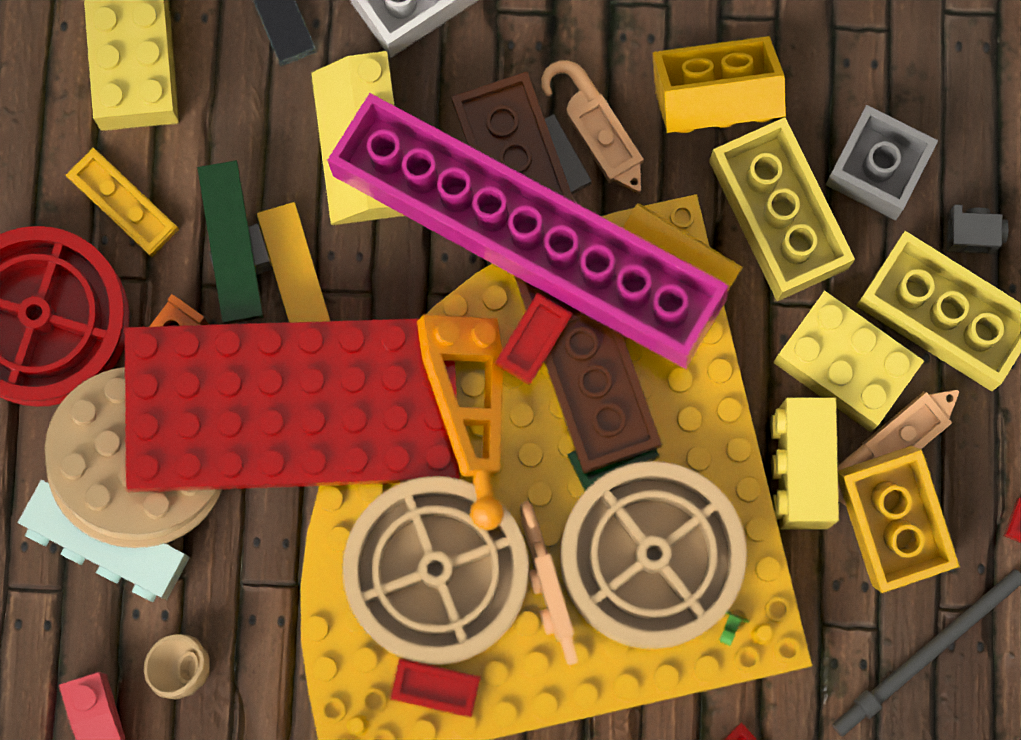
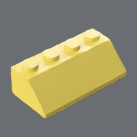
M387 51L347 56L312 72L331 226L405 216L333 177L327 161L369 93L395 106Z

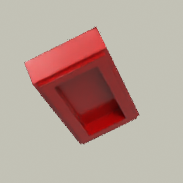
M537 293L495 361V365L526 384L531 385L573 313Z
M399 658L390 700L472 718L481 676Z

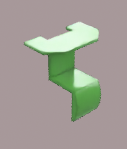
M727 611L726 613L730 616L719 641L730 646L740 622L749 623V620Z

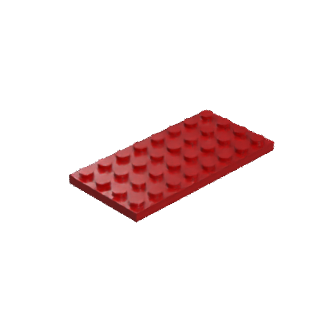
M419 319L125 327L126 491L154 492L404 483L424 477H447L460 480L459 465L422 359L417 326ZM443 360L457 401L455 361Z

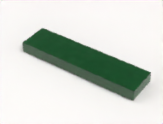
M235 160L197 167L223 324H232L264 318L239 164Z

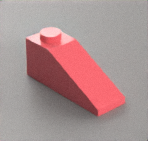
M97 672L59 685L76 740H126L107 674Z

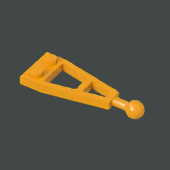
M423 315L417 321L422 359L462 476H473L477 500L471 507V519L480 529L491 530L499 526L504 517L502 504L493 497L490 477H493L500 471L503 369L495 365V361L502 352L498 319ZM443 360L485 362L484 408L458 407ZM465 426H484L483 459H476Z

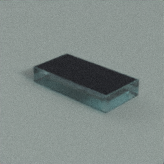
M253 0L280 67L316 53V48L295 0Z

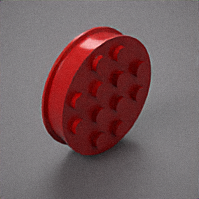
M28 226L6 231L0 234V398L24 406L47 407L60 405L66 396L81 383L102 372L112 370L116 366L125 348V327L130 325L127 295L115 270L102 253L85 239L62 229L45 226Z

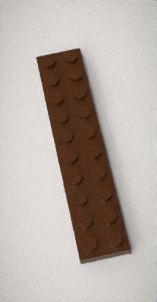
M527 71L451 96L468 146L574 202ZM514 276L525 310L528 309L536 294L539 293L573 313L544 364L583 474L661 448L662 443L623 335Z

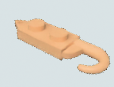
M559 60L550 64L544 70L541 78V87L546 96L552 94L550 83L556 74L565 73L572 78L579 92L568 103L566 112L569 121L608 182L615 181L640 194V165L643 164L644 159L603 95H600L585 70L579 64L569 60ZM635 180L638 184L632 185L630 182Z
M950 390L933 394L923 391L862 443L863 445L841 462L837 467L838 470L909 446L922 449L952 424L950 416L959 391ZM950 394L951 400L947 402L946 396ZM838 483V501L846 506Z
M526 501L520 506V514L535 568L528 570L529 579L534 594L542 593L547 609L540 610L545 632L547 635L554 633L556 641L561 643L567 664L571 665L578 662L571 638L574 635L552 559L547 552L533 506L530 502Z

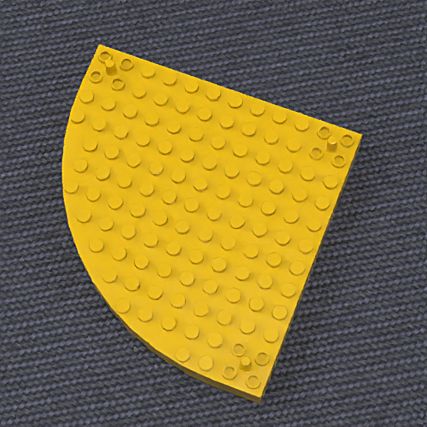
M697 194L644 206L709 246ZM634 208L600 217L623 228ZM490 264L452 291L426 315L497 318L503 350L526 310L513 274L494 264ZM724 305L687 369L624 335L623 338L662 443V447L657 449L659 458L653 460V462L677 464L707 478L727 497L741 522L746 541V568L741 588L728 611L748 619L749 623L740 622L731 645L729 646L719 641L730 616L727 613L711 628L688 642L667 648L649 649L628 646L608 638L591 626L578 612L567 593L560 562L562 537L568 518L579 498L585 492L567 454L575 451L545 364L543 363L531 385L503 370L500 471L493 477H490L493 497L499 500L511 514L522 534L527 551L528 570L535 568L523 530L520 506L526 501L532 504L547 552L552 559L574 635L571 638L578 662L568 665L560 641H556L554 633L546 634L540 615V610L547 609L542 593L534 594L528 575L527 589L521 609L510 628L497 642L480 654L459 662L428 664L481 676L472 718L390 700L399 658H405L393 654L378 644L357 620L345 592L343 560L350 533L363 511L381 494L401 483L319 486L307 531L301 579V643L309 698L318 740H493L812 666ZM455 361L458 407L484 408L485 362ZM465 426L476 459H483L484 426ZM459 467L460 480L474 485L473 476H462Z

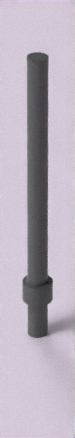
M1017 569L1010 572L872 691L865 690L854 699L855 705L832 724L835 731L843 737L865 717L871 719L882 709L881 704L1021 586V573Z

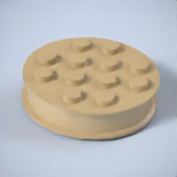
M125 367L102 372L81 383L62 401L49 424L45 442V461L51 493L56 504L67 519L79 530L98 541L127 548H146L171 542L199 525L213 509L221 494L222 489L154 492L126 491Z
M652 461L618 468L604 475L584 492L568 518L562 537L560 562L567 593L578 612L591 626L619 643L638 648L656 649L688 642L711 628L724 616L741 588L746 568L747 551L739 517L732 504L717 486L699 473L686 467L672 463Z
M424 477L401 483L376 498L363 511L350 533L343 560V581L348 602L357 620L378 644L399 657L424 664H448L471 658L497 642L510 628L521 609L528 581V557L522 534L513 517L504 506V517L499 526L491 530H483L477 527L470 515L471 507L477 500L475 486L471 483L447 477Z

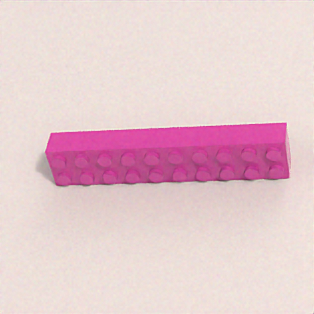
M371 93L368 94L327 159L333 177L687 369L727 300L728 285Z

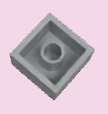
M866 105L825 185L896 221L904 210L938 140Z

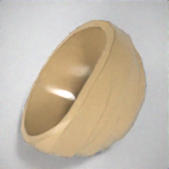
M184 634L166 636L154 644L147 654L144 663L146 682L155 694L160 697L170 699L187 697L196 692L208 678L210 668L209 655L201 643L192 636Z

